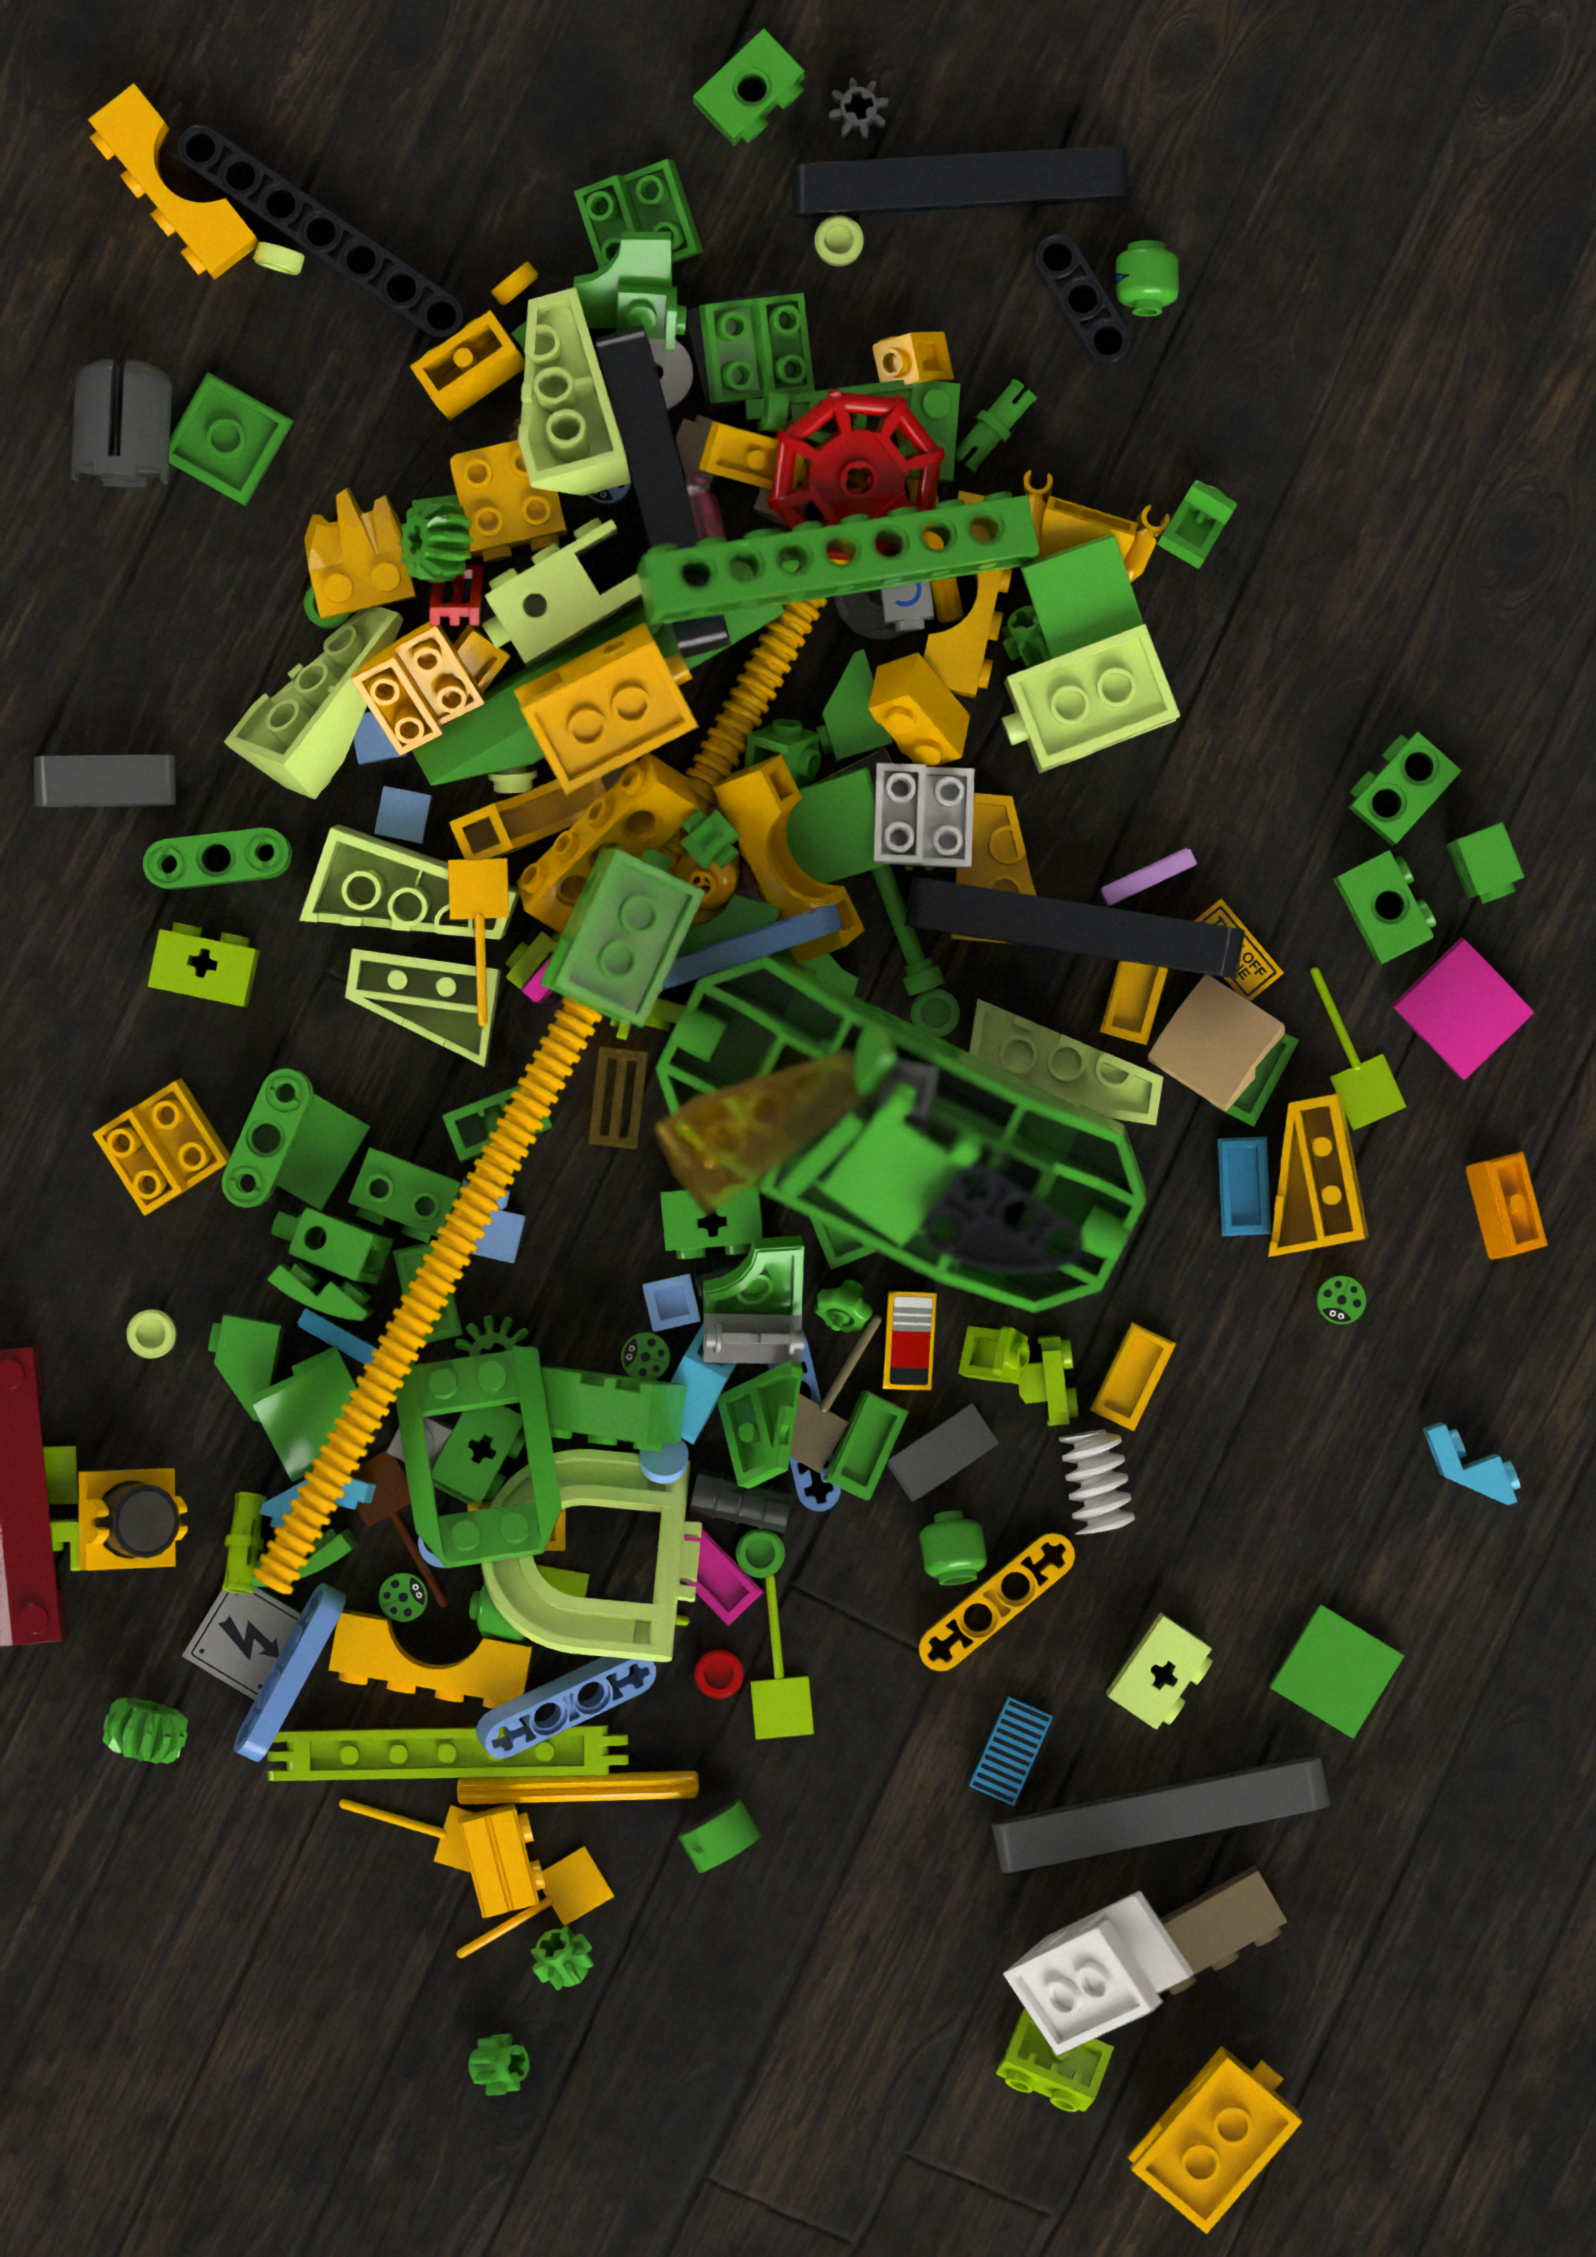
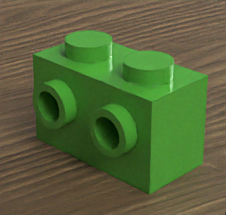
M369 1148L348 1203L358 1206L356 1216L379 1225H383L387 1217L404 1224L401 1233L428 1243L431 1235L440 1237L437 1230L440 1226H446L448 1221L444 1217L447 1213H452L454 1208L452 1202L458 1198L462 1182L378 1149Z

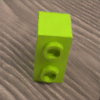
M176 922L173 923L172 931L159 929L148 987L248 1008L260 953L259 950L248 948L250 938L221 932L220 941L201 938L202 928ZM205 950H210V959L218 962L216 971L207 970L205 977H200V969L192 966L194 957H203Z

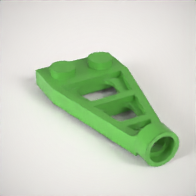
M904 380L838 388L840 392L884 397H894L896 394H899L906 398L907 407L937 446H943L946 457L941 460L938 482L949 484L953 481L961 384L926 381L905 385ZM832 389L798 394L766 391L761 407V429L773 432L785 431L828 396L827 392ZM788 407L792 411V418L790 421H787ZM853 413L852 427L861 426L866 428L867 415ZM819 428L804 441L818 446L832 434L823 432ZM904 435V445L898 448L903 457L916 451ZM920 469L909 470V476L906 479L919 480Z

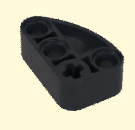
M974 1160L968 1167H963L956 1173L929 1212L924 1224L925 1237L933 1248L962 1263L995 1272L1030 1273L1066 1267L1073 1264L1080 1257L1084 1247V1234L1081 1226L1075 1220L984 1160ZM977 1172L983 1173L987 1177L985 1187L990 1191L986 1195L979 1191L976 1197L969 1195L966 1192L968 1183L963 1177L969 1173L974 1178ZM1014 1200L1025 1201L1033 1210V1218L1028 1224L1023 1226L1010 1224L1004 1215L1005 1206ZM944 1213L955 1215L962 1224L961 1234L954 1239L941 1238L934 1230V1220L939 1215ZM1056 1229H1065L1074 1235L1076 1245L1071 1252L1058 1255L1048 1248L1046 1243L1047 1236Z

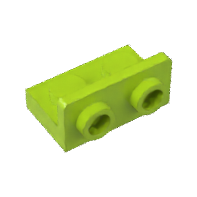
M1024 2009L1020 2014L1006 2054L1000 2062L996 2074L1005 2078L1006 2084L1015 2090L1025 2093L1036 2091L1050 2097V2102L1062 2110L1069 2112L1086 2111L1096 2098L1114 2047L1094 2038L1062 2054L1056 2055L1028 2011Z

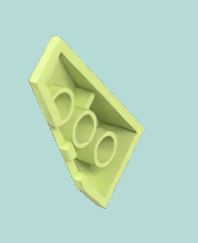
M576 287L528 300L525 370L521 392L522 410L518 443L531 487L585 496L631 483L625 451Z
M380 606L358 611L324 641V652L311 664L304 668L299 663L287 673L292 680L270 699L265 693L252 704L224 741L226 745L283 787L316 799L320 792L330 783L333 775L344 762L367 708L366 702L351 680V675L375 655L394 643L404 620L403 617L397 612Z

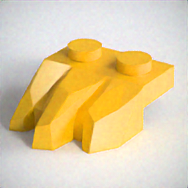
M346 488L336 495L337 522L329 523L322 515L312 514L304 541L308 568L321 620L417 598L412 576H409L407 565L401 563L403 547L398 543L402 540L403 532L400 527V520L386 495L374 501L372 511L364 513L361 511L350 488Z

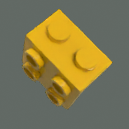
M518 440L459 453L452 457L450 465L459 504L464 508L465 517L470 518L472 523L469 533L474 540L470 543L469 548L473 557L482 555L484 562L498 561L512 557L511 548L530 544L531 551H541L554 543H557L559 546V537L568 536L558 492L531 487Z

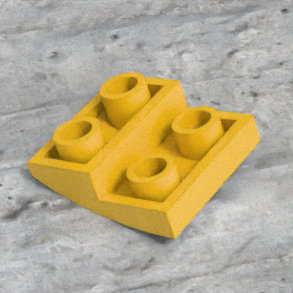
M430 622L420 626L382 650L351 675L352 682L399 756L442 735V725L485 704L483 692L441 625H430Z
M182 1078L175 1080L150 1098L127 1110L92 1133L144 1216L226 1166L231 1157Z

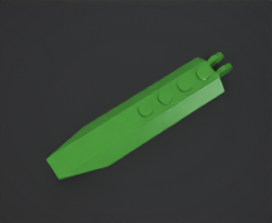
M775 527L772 529L774 535L783 533L780 528L776 529ZM789 554L778 556L779 563L785 570L796 572L797 568H799L800 563L794 556ZM733 562L730 564L731 571L736 577L743 580L753 578V572L747 564L743 562ZM642 597L534 664L523 668L483 693L485 704L442 725V735L411 750L430 785L433 786L527 766L546 757L519 706L520 703L513 690L644 622L665 660L680 652L672 622L648 626ZM777 605L724 614L731 645L784 614L785 611L782 606ZM729 646L683 660L688 670H691Z

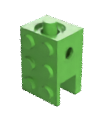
M646 848L640 860L619 849H601L539 984L626 1026L632 1023L638 1027H644L706 891L668 874L667 872L673 860L656 851Z

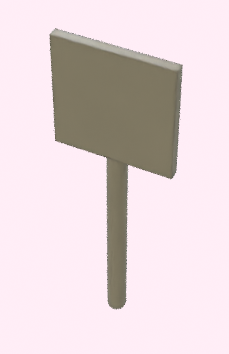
M879 1315L872 1317L821 1405L799 1393L790 1456L818 1473L822 1470L849 1422L832 1413L829 1409L880 1325L882 1319Z

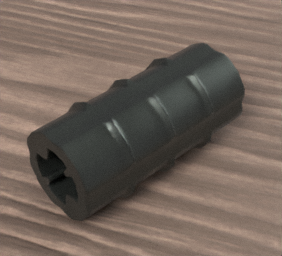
M699 1469L689 1511L711 1516L712 1519L717 1517L734 1521L736 1524L743 1523L756 1526L760 1530L765 1528L785 1533L794 1490L773 1486L771 1483H760L748 1489L738 1486L736 1477L725 1475L724 1472L716 1473Z

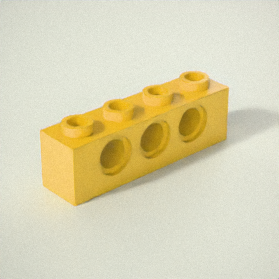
M649 752L635 765L628 767L621 775L620 780L602 798L596 799L589 806L587 812L569 830L561 833L554 842V845L536 863L530 864L516 881L525 912L562 934L601 849H619L641 860L646 848L657 851L682 827V824L700 809L690 779Z

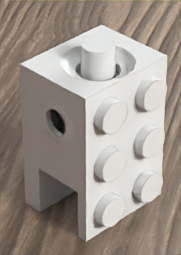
M1140 1891L1046 1936L1003 1973L1056 2055L1062 2054L1153 2011L1163 2002L1157 1994L1158 1992L1186 1980L1194 1974Z

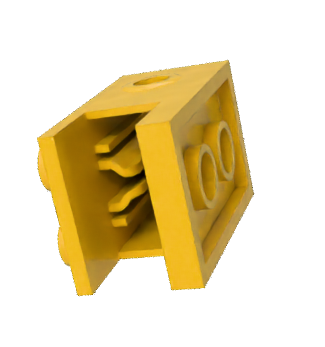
M645 622L513 690L520 703L519 706L565 794L698 727L678 688L679 685L693 677L680 652L665 660L663 659Z
M1221 2046L1127 2158L1133 2162L1131 2170L1207 2234L1303 2121L1297 2109L1275 2091L1284 2080L1276 2070L1261 2060L1251 2071L1226 2048Z

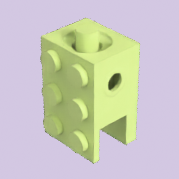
M598 517L573 532L576 541L561 550L557 543H554L531 557L534 566L519 575L512 568L489 582L492 591L484 596L496 615L482 623V626L496 649L512 641L524 663L529 667L603 620L642 598L638 573L599 595L578 560L580 556L618 534L617 527L612 519L604 524L601 523Z
M1145 624L1007 676L1004 682L1016 712L1002 718L1006 734L1011 745L1027 741L1038 773L1083 758L1104 748L1175 722L1176 718L1180 717Z

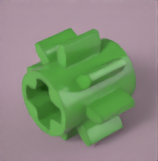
M1025 606L1013 612L1008 619V626H1004L1001 629L1006 639L1003 645L1010 660H1015L1021 656L1025 666H1036L1052 660L1049 657L1033 606Z
M698 809L682 824L689 834L680 843L703 869H706L712 862H715L723 869L739 854L732 844L741 835L717 809L708 817Z
M564 1926L562 1930H550L540 1937L536 1948L531 1949V1954L538 1962L532 1969L542 1983L550 1980L556 1990H560L562 1986H574L581 1983L588 1972V1968L594 1965L587 1955L592 1946L582 1933L575 1936L568 1926Z
M512 2034L492 2035L491 2038L479 2039V2048L475 2049L469 2058V2072L473 2082L480 2085L486 2084L485 2091L487 2096L506 2095L507 2091H519L521 2089L519 2082L524 2080L528 2074V2054L524 2046L512 2045Z

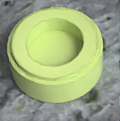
M835 215L825 219L819 225L815 234V248L818 255L824 262L833 266H846L854 262L859 257L863 248L864 238L862 230L856 221L847 216Z
M258 242L253 259L255 263L266 268L297 275L301 273L305 256L282 246Z
M149 1309L136 1314L127 1327L129 1346L136 1354L144 1358H158L165 1355L173 1348L177 1339V1328L173 1319L167 1313L157 1309Z

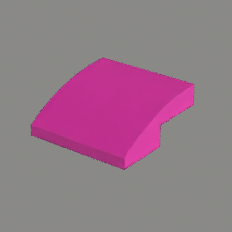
M1462 937L1391 1005L1420 1038L1426 1041L1455 1074L1463 1080L1469 1077L1534 1013L1511 986Z

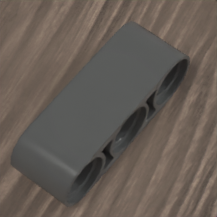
M174 755L34 757V806L176 805V764Z

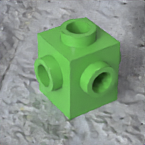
M776 719L772 725L748 734L744 768L782 754L796 786L799 787L815 780L821 764V754L818 751L820 733L803 729L802 723L796 720Z

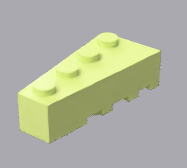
M339 824L330 828L299 921L329 922L350 926L391 928L392 930H412L475 937V919H450L447 862ZM508 884L509 918H484L485 938L500 940L506 935L520 895L518 887Z

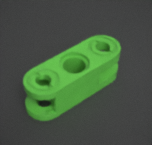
M254 828L171 838L157 841L147 849L143 857V869L146 877L153 884L169 890L270 879L280 876L288 870L292 862L293 850L289 840L283 834L271 828ZM267 844L272 845L274 849L272 859L263 862L259 856L260 849ZM221 845L225 846L230 852V864L224 871L218 873L211 872L206 864V855L212 847ZM169 856H174L177 861L175 870L171 873H165L163 870L164 860Z
M287 1068L276 1070L268 1075L263 1082L223 1173V1193L234 1205L244 1208L260 1206L268 1201L273 1194L314 1098L313 1084L308 1076L302 1072ZM286 1084L292 1085L295 1089V1097L290 1102H285L280 1095L281 1088ZM265 1124H272L280 1132V1144L272 1152H264L256 1144V1133ZM246 1174L252 1175L256 1181V1186L251 1192L245 1191L241 1184V1180Z

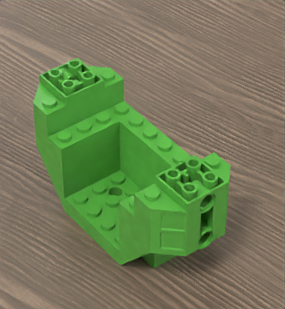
M778 952L699 979L655 1068L680 1137L757 1190L939 1281L1034 1313L1102 1290L1146 1203L1147 1189L1125 1125L1083 1104L1077 1107L816 977L818 972L800 963L797 964L796 961ZM867 1022L883 1026L897 1056V1060L939 1069L925 1136L949 1151L962 1131L967 1126L984 1137L979 1145L981 1151L975 1160H984L992 1164L1081 1226L1084 1234V1247L1080 1257L1073 1264L1048 1271L1030 1273L995 1272L973 1267L952 1259L928 1243L924 1234V1224L927 1216L904 1245H899L819 1189L822 1182L862 1131L794 1200L779 1186L802 1160L837 1126L836 1117L841 1109L848 1107L857 1109L863 1115L867 1125L877 1114L883 1083L874 1096L858 1093L854 1074L856 1051ZM977 1172L973 1178L968 1173L963 1177L968 1183L966 1192L973 1197H976L979 1191L986 1195L990 1191L985 1187L987 1177L983 1173ZM1014 1200L1005 1206L1004 1215L1010 1224L1023 1226L1032 1220L1033 1210L1027 1202ZM944 1213L934 1220V1230L941 1238L954 1239L961 1234L962 1224L955 1215ZM1056 1229L1047 1236L1046 1243L1052 1252L1064 1255L1074 1249L1076 1240L1070 1231Z

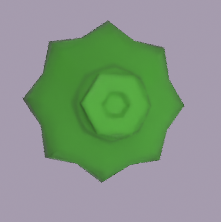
M845 1280L840 1287L822 1289L817 1295L818 1303L815 1305L814 1310L817 1315L823 1318L827 1326H830L835 1331L842 1330L847 1334L852 1331H865L869 1324V1318L872 1316V1308L863 1298L862 1285L854 1280Z

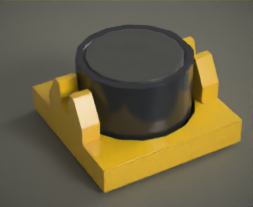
M155 1468L78 1472L79 1570L176 1566L175 1540H181L188 1531V1526L180 1522V1515L187 1512V1505L181 1496H175V1469Z

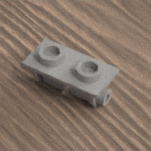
M704 1313L703 1362L783 1364L792 1360L801 1363V1349H804L805 1333L802 1330V1315Z

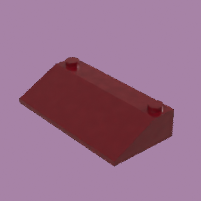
M40 1345L0 1349V1646L62 1641L68 1637L64 1587L57 1588L39 1396L45 1394Z

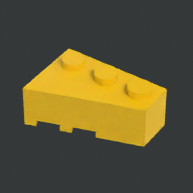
M1342 1093L1289 1103L1268 1257L1366 1239L1369 1237Z

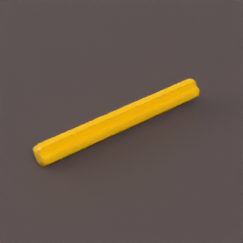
M695 1771L626 1772L585 1776L460 1778L457 1782V1798L462 1805L695 1798L699 1794V1776Z

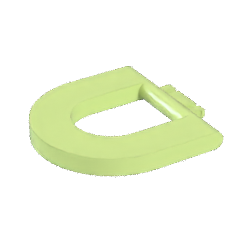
M574 1449L553 1453L562 1509L578 1505L661 1512L653 1604L584 1598L562 1593L548 1584L541 1576L534 1562L533 1555L481 1563L484 1582L492 1601L502 1616L517 1631L547 1648L574 1654L656 1662L671 1661L677 1601L693 1602L695 1601L696 1594L695 1586L680 1585V1581L697 1582L700 1542L684 1540V1537L701 1538L702 1523L685 1521L691 1462L688 1460L687 1469L681 1478L672 1483L661 1484L649 1480L642 1473L639 1466V1454L595 1449ZM529 1464L506 1482L498 1492L495 1500H493L490 1508L535 1502Z

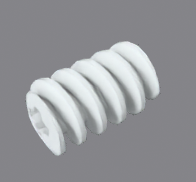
M1102 1429L1059 1437V1442L1073 1444L1075 1448L1062 1456L1063 1461L1078 1465L1077 1469L1065 1475L1066 1481L1081 1483V1488L1069 1494V1500L1084 1502L1085 1506L1073 1513L1072 1518L1086 1521L1088 1524L1087 1527L1075 1534L1113 1530L1135 1520L1133 1512L1119 1510V1507L1132 1500L1130 1493L1116 1490L1117 1487L1128 1481L1127 1474L1113 1471V1468L1125 1462L1124 1455L1109 1452L1111 1448L1122 1442L1121 1436L1106 1433V1430Z

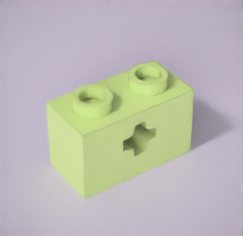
M1160 1612L1107 1689L1106 1694L1156 1730L1163 1721L1170 1725L1185 1704V1700L1180 1695L1188 1683L1192 1681L1197 1685L1210 1668L1213 1660L1207 1656L1212 1648ZM1170 1661L1172 1663L1170 1671L1174 1675V1679L1170 1683L1162 1680L1156 1686L1153 1684L1156 1677L1152 1673L1151 1668L1155 1664L1163 1667Z

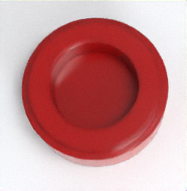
M710 1650L702 1655L697 1662L695 1668L696 1684L705 1695L711 1698L723 1699L732 1696L740 1688L743 1681L744 1671L742 1663L729 1650Z

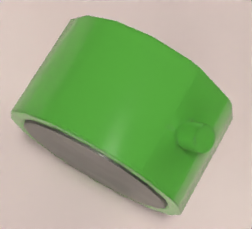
M739 1799L702 1818L683 1831L678 1838L698 1872L703 1873L737 1855L756 1842L762 1834L742 1800Z

